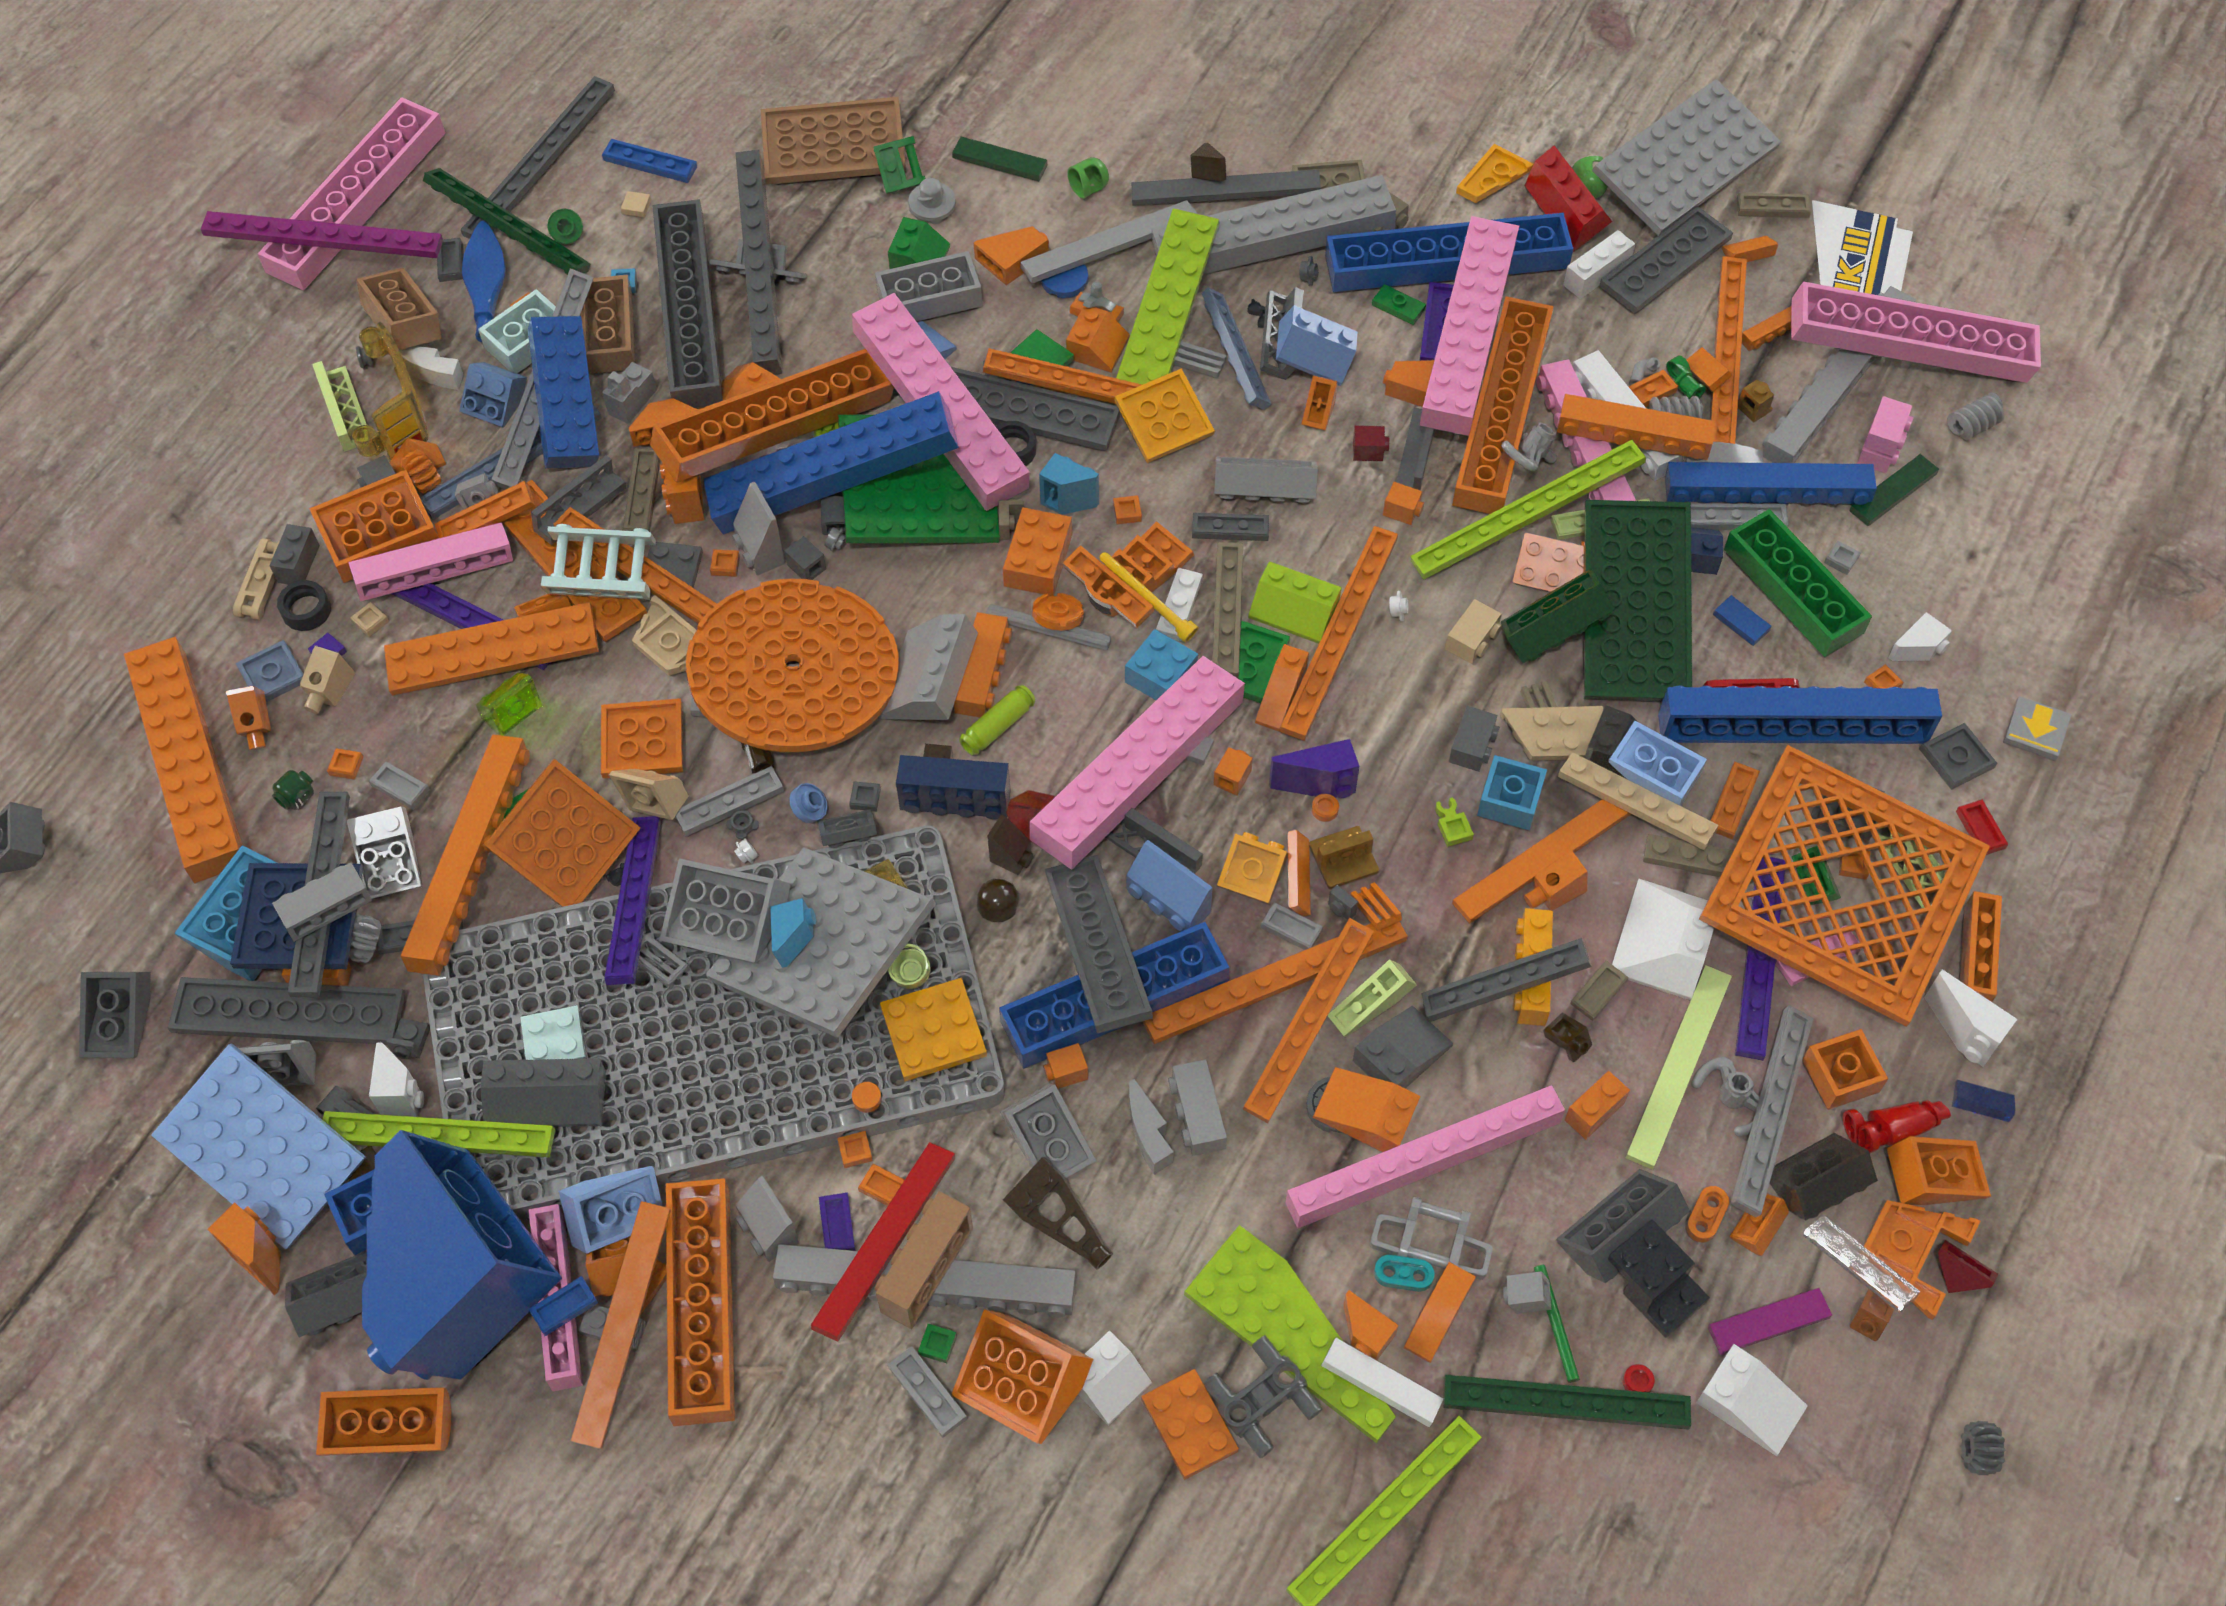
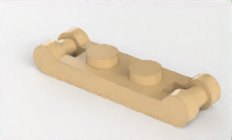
M262 538L234 603V616L244 617L247 615L257 620L263 618L264 607L276 579L269 565L280 541L274 543L271 539ZM248 601H253L252 606L247 605Z

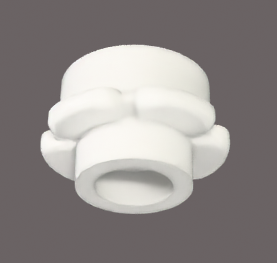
M746 839L740 843L736 842L738 848L734 852L743 863L749 861L753 864V860L759 856L753 846Z

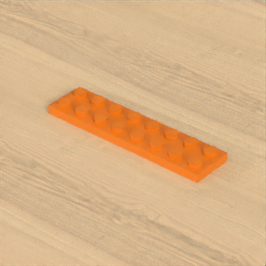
M530 480L527 484L529 485L535 506L503 521L502 524L547 576H551L554 573L557 541L551 545L535 533L531 511L546 501L548 497L533 480ZM568 541L564 575L569 578H576L580 572L582 547L574 541ZM592 554L590 577L592 579H602L605 576L606 563ZM567 595L572 605L591 603L596 633L604 642L642 619L644 614H647L646 608L638 599Z
M590 602L384 645L388 687L392 696L599 652L593 608Z

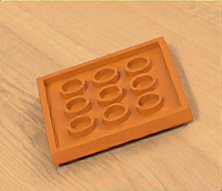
M553 759L483 846L559 906L564 907L583 902L640 830V827L556 759Z

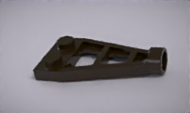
M1042 1157L1003 1199L1023 1221L1086 1258L1096 1270L1100 1269L1112 1257L1113 1252L1104 1244L1066 1178L1045 1157ZM1052 1192L1060 1196L1066 1207L1064 1215L1055 1222L1043 1217L1038 1211V1207ZM1072 1217H1076L1085 1229V1235L1078 1242L1073 1241L1062 1231V1228ZM1095 1247H1098V1249L1092 1254V1250Z

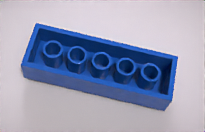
M581 316L531 317L528 326V337L545 469L591 467L598 461L599 448Z

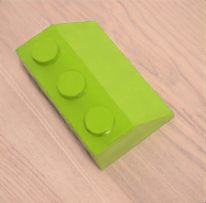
M1269 561L1259 580L1248 618L1319 644L1340 600L1342 587Z

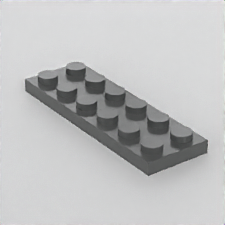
M1697 206L1601 279L1599 286L1636 314L1731 240L1733 232Z

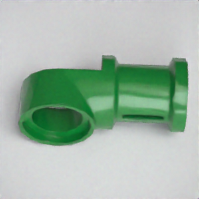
M1678 355L1666 363L1667 371L1678 385V390L1680 389L1688 397L1689 401L1692 396H1697L1700 399L1705 393L1706 387L1703 384H1699L1692 377L1693 374L1690 372L1687 360L1683 356Z

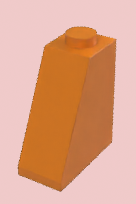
M1033 226L983 238L974 242L975 259L1006 286L1024 274L1021 269L1022 261L1049 252L1047 236Z
M1435 360L1395 361L1392 369H1387L1384 375L1383 384H1386L1385 395L1423 407Z

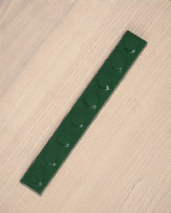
M437 168L424 173L423 181L430 185L433 190L441 192L449 197L452 202L468 209L471 214L487 221L491 227L498 228L507 234L510 239L517 240L526 246L529 251L545 258L548 263L558 266L567 275L570 268L581 273L589 272L591 263L446 171Z
M1445 1375L1443 1408L1687 1430L1691 1427V1396Z

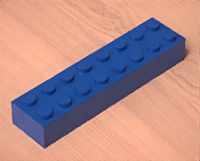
M1206 922L1132 952L1152 1012L1229 981L1230 967ZM1078 975L999 1007L1000 1022L1023 1069L1046 1060V1053L1077 1043L1081 1045L1119 1029L1116 1028L1097 1034Z

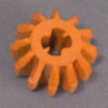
M416 449L413 452L407 453L400 460L402 469L407 470L414 487L419 492L424 494L432 491L441 483L439 473L423 451Z

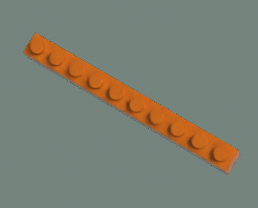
M494 734L491 736L401 953V958L408 972L440 976L443 966H446L449 962L450 949L453 942H456L458 939L462 919L467 917L468 904L471 897L475 896L477 892V882L480 874H483L486 869V860L490 851L483 845L504 820L507 808H510L512 805L515 787L520 785L524 765L526 766L529 762L530 752L527 750L523 738Z

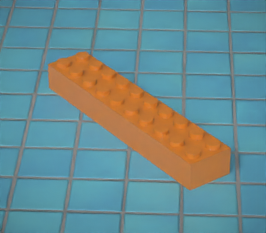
M1505 297L1457 479L1452 506L1488 514L1505 506L1516 461L1503 450L1501 445L1504 441H1509L1516 450H1519L1554 306Z
M862 349L654 425L650 446L677 483L838 422V415H856L890 402L894 386L868 351Z
M175 636L124 653V657L182 863L192 881L197 883L219 875L242 846V842L186 653Z

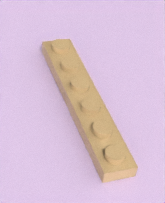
M1573 752L1559 771V778L1702 850L1706 849L1718 829V824Z

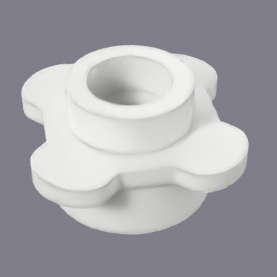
M1400 590L1397 591V596L1390 597V613L1392 617H1400V621H1404V613H1408L1409 607L1407 598H1402Z

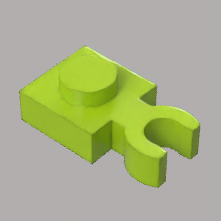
M1453 797L1449 798V809L1443 808L1440 801L1436 802L1435 812L1441 817V819H1438V827L1447 847L1473 840L1474 833L1465 813L1456 814V800Z

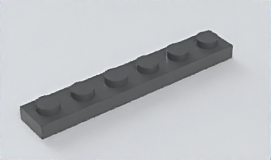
M1582 938L1423 992L1421 995L1426 1016L1432 1022L1592 966L1585 942Z

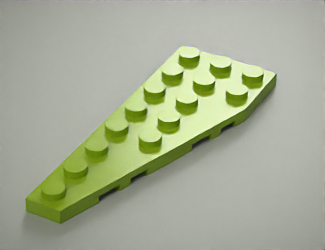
M1239 1225L1187 1287L1184 1295L1251 1347L1259 1338L1266 1335L1281 1356L1289 1357L1298 1367L1300 1373L1307 1380L1308 1386L1306 1388L1309 1392L1375 1443H1378L1394 1422L1396 1416L1387 1403L1321 1366L1335 1338L1343 1340L1289 1263ZM1284 1371L1288 1376L1295 1380L1296 1376L1293 1372Z

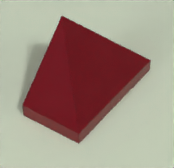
M1945 1240L1938 1256L1948 1293L1985 1289L1993 1286L1998 1273L1949 1241Z

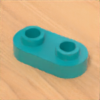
M1384 1255L1376 1262L1374 1276L1382 1286L1422 1292L1431 1287L1435 1272L1432 1265L1425 1260ZM1390 1269L1394 1272V1275L1388 1277L1383 1271ZM1421 1274L1424 1280L1416 1281L1413 1275Z

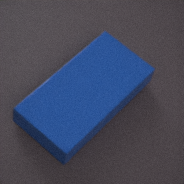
M1732 595L1719 605L1713 613L1717 619L1752 646L1760 641L1772 627Z
M581 1276L528 1310L544 1336H547L592 1308L598 1302Z

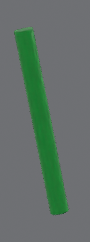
M1544 1264L1535 1266L1534 1271H1542L1550 1282L1546 1266ZM1550 1282L1552 1310L1546 1311L1568 1383L1579 1381L1580 1378Z

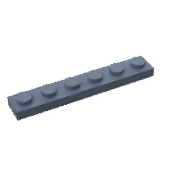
M1208 287L1201 293L1205 301L1204 306L1211 314L1212 324L1221 337L1220 342L1229 355L1228 361L1234 367L1237 374L1236 379L1245 392L1244 397L1251 406H1257L1266 410L1271 405V401L1223 294Z

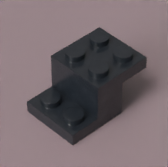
M1653 1219L1608 1257L1612 1265L1629 1281L1623 1294L1665 1338L1710 1299L1703 1289L1689 1276L1695 1262Z

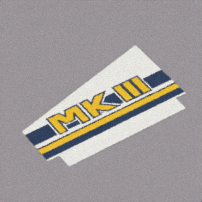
M1812 200L1820 285L1879 295L1880 292L1885 293L1890 286L1901 291L1913 231L1897 228L1898 218Z

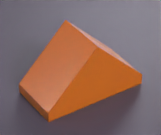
M1313 375L1302 425L1326 430L1335 405L1338 381Z

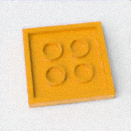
M1182 368L1115 396L1114 401L1147 463L1214 435L1215 430Z
M962 978L880 1002L904 1082L987 1057V1051Z

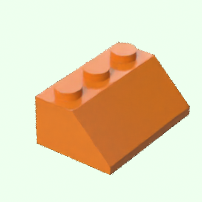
M234 1202L207 1230L241 1267L275 1296L279 1292L281 1251L274 1244L276 1237L251 1208L247 1206L242 1209Z

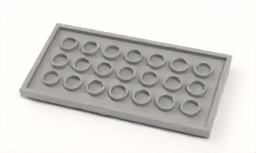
M1715 79L1594 166L1592 171L1659 236L1695 207L1701 205L1778 148L1781 141Z

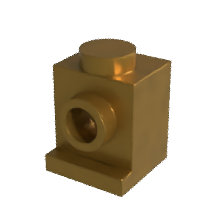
M1757 379L1742 389L1738 401V409L1753 423L1770 413L1773 409L1771 404L1774 394L1769 389L1768 384ZM1752 402L1755 403L1754 409L1749 405Z

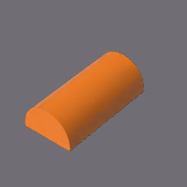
M444 1387L321 1392L316 1455L445 1451L451 1431L449 1393Z

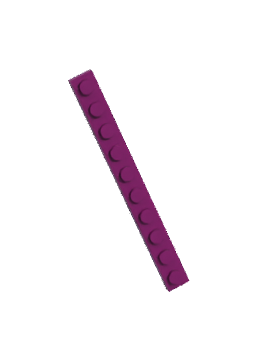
M207 211L200 229L203 236L438 258L443 243L440 233Z

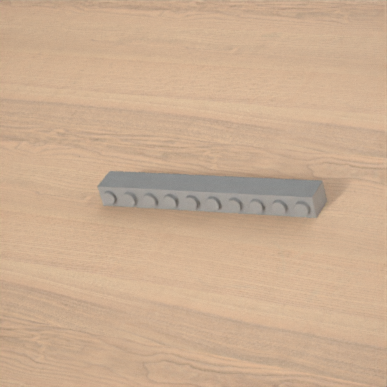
M1892 286L1885 293L1880 292L1878 295L1911 302L1916 301L1915 298ZM1840 348L1837 349L1836 355L1832 353L1825 364L1826 368L1818 370L1813 379L1814 383L1811 386L1808 384L1804 388L1799 402L1795 400L1788 410V416H1782L1775 427L1776 431L1774 433L1769 432L1762 444L1765 446L1763 457L1773 463H1795L1878 355Z
M778 1244L773 1274L775 1286L785 1293H797L798 1290L809 1291L810 1294L816 1296H826L827 1293L833 1291L858 1251ZM891 1260L882 1272V1274H888L889 1270L892 1267ZM954 1260L928 1304L935 1307L956 1304L958 1307L968 1310L975 1309L976 1306L988 1307V1310L1004 1312L1005 1309L1017 1310L1018 1313L1024 1315L1044 1312L1051 1317L1061 1318L1065 1317V1314L1072 1315L1076 1282L1075 1271ZM876 1283L867 1296L873 1301H877Z

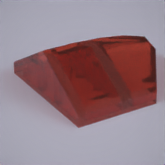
M1027 790L1010 799L1006 812L1007 817L1030 840V821L1056 796Z

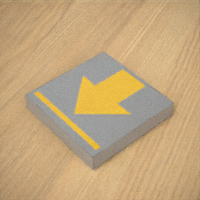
M2019 696L2003 743L2056 761L2059 757L2072 714Z

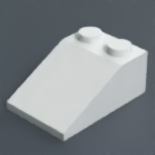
M1943 969L1924 997L1958 1051L1963 1053L1969 1061L1978 1063L1982 1067H1984L2017 1021L2015 1017Z
M1733 1344L1696 1402L1775 1456L1779 1454L1808 1406L1761 1361Z

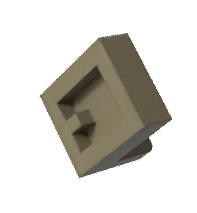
M999 500V540H1010V530H1015L1014 519H1019L1022 507H1024L1023 500Z

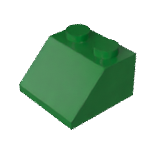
M903 217L888 250L889 268L893 269L945 257L949 251L950 243L927 222Z

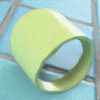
M906 944L904 948L911 947L914 949L902 950L887 971L892 980L900 987L916 989L928 980L930 962L924 951L918 946Z

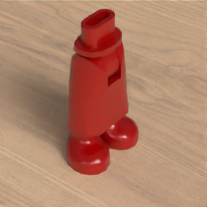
M1925 1100L1922 1103L1917 1101L1870 1111L1868 1121L1864 1120L1859 1111L1850 1109L1843 1113V1125L1852 1144H1858L1862 1153L1870 1154L1876 1152L1880 1146L1894 1145L1910 1136H1918L1939 1126L1941 1120L1951 1117V1113L1948 1107L1941 1101L1932 1103L1929 1100Z

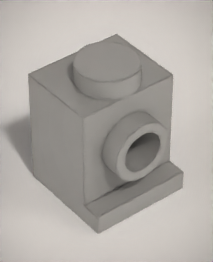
M484 473L457 484L455 497L464 510L498 494L495 483L492 480L489 481Z

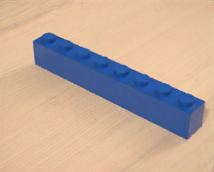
M1668 462L1665 474L1667 502H1751L1756 504L1855 503L1863 505L1872 502L1877 489L1874 464Z

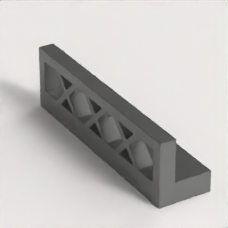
M1296 287L1288 296L1272 290L1266 296L1260 370L1285 380L1296 368L1276 360L1277 349L1272 345L1270 339L1274 337L1278 341V330L1273 325L1272 320L1276 318L1279 322L1294 305L1302 308L1304 290ZM1273 301L1283 304V310L1279 311L1273 304ZM1273 357L1278 367L1268 364V358Z
M1414 407L1396 482L1421 491L1435 429L1419 426L1422 409Z
M607 455L531 511L534 532L553 545L557 540H553L548 533V526L554 527V523L569 507L588 518L626 489V482L613 472L612 459Z
M1133 808L1125 814V818L1119 823L1122 825L1123 832L1109 833L1105 837L1135 858L1142 847L1133 848L1128 845L1127 837L1139 836L1144 839V843L1149 840L1180 864L1190 869L1194 874L1202 866L1203 853Z

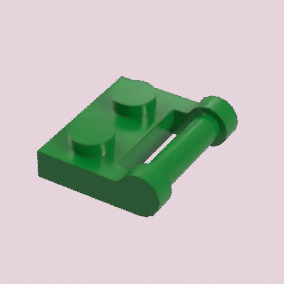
M914 136L873 147L886 194L919 186L926 179L925 176H922L914 144L916 142ZM905 147L913 175L912 179H906L898 148Z

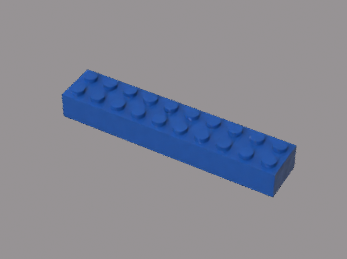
M1564 213L1493 220L1519 226L1508 275L1567 269V266L1570 265L1573 246ZM1470 222L1327 236L1325 258L1332 291L1379 288L1384 284L1399 286L1455 280Z
M938 391L706 477L703 480L711 519L723 535L734 531V520L752 482L757 484L775 516L955 450L959 446L949 408Z
M1711 686L1667 687L1658 714L1660 734L1676 743L1923 744L1931 739L1942 718L1938 689H1927L1926 687L1846 688L1840 686L1835 688H1819L1812 686L1808 688H1792L1784 686L1781 688H1766L1764 686H1756L1754 688H1739L1737 686H1729L1726 688H1712Z

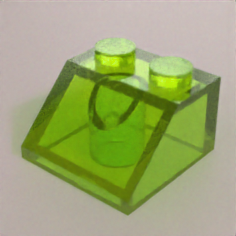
M516 673L511 678L503 681L501 686L493 692L482 697L480 702L476 704L481 719L498 735L504 736L542 707V703L532 677L529 674Z

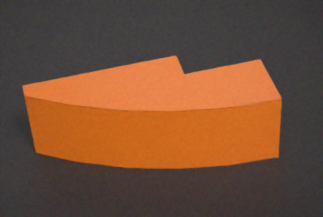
M1451 1262L1448 1263L1419 1316L1404 1349L1431 1363L1472 1288L1476 1276Z

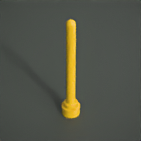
M1103 552L1100 554V561L1153 605L1154 609L1176 628L1177 637L1184 643H1187L1194 637L1199 629L1197 625L1191 620H1182L1108 553Z

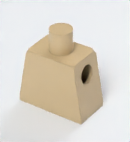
M318 646L314 647L300 682V687L308 695L303 707L305 710L319 714L323 703L330 706H336L355 675L354 670L339 653Z

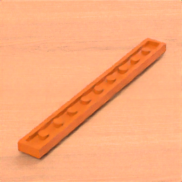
M1726 256L1722 257L1720 268L1714 358L1725 366L1732 376L1712 392L1710 420L1716 421L1713 442L1735 444L1747 259Z
M1377 526L1373 527L1280 726L1281 733L1305 741L1397 542V533Z
M1400 921L1378 931L1371 923L1365 925L1373 930L1374 933L1359 960L1406 942L1408 935ZM1338 937L1152 1012L1153 1018L1142 1022L1153 1044L1155 1045L1315 979Z

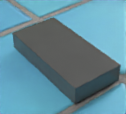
M461 238L443 240L437 258L439 282L463 279Z

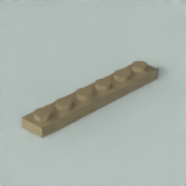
M1218 542L1213 663L1238 678L1243 543Z

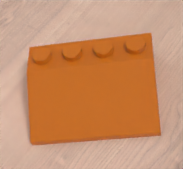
M407 470L309 508L343 583L353 580L348 562L438 539L435 528Z
M984 1309L951 1395L1030 1440L1042 1444L1082 1390L1093 1358L1006 1313Z

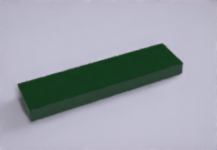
M960 136L952 152L954 159L1040 182L1048 166L1047 159Z
M1919 454L1877 486L1872 502L1863 505L1854 503L1849 511L1865 525L1870 526L1937 475L1939 468L1922 454Z

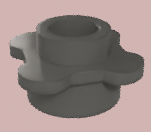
M1309 256L1308 261L1301 262L1299 274L1301 280L1308 281V285L1311 286L1313 285V279L1318 277L1319 269L1317 263L1313 262V257Z
M740 810L735 812L731 819L727 820L726 826L729 830H733L736 833L738 839L742 840L747 837L749 832L757 830L759 823L757 820L752 819L751 814L747 810Z

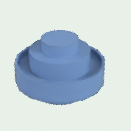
M804 783L797 786L791 792L789 798L791 809L801 821L811 824L819 821L826 815V798L815 785Z

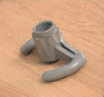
M1538 423V425L1533 426L1529 433L1522 435L1523 442L1520 445L1522 454L1509 441H1504L1501 445L1503 450L1514 461L1529 471H1536L1538 469L1541 458H1544L1548 463H1554L1557 459V455L1549 448L1555 440L1554 436L1556 433L1544 423Z
M1722 1056L1712 1059L1702 1065L1696 1072L1691 1084L1694 1088L1698 1089L1714 1070L1721 1071L1723 1085L1720 1089V1099L1722 1103L1729 1108L1738 1109L1744 1106L1756 1112L1760 1096L1753 1090V1081L1747 1074L1736 1072L1734 1064L1729 1058ZM1753 1122L1737 1126L1734 1129L1735 1135H1750Z

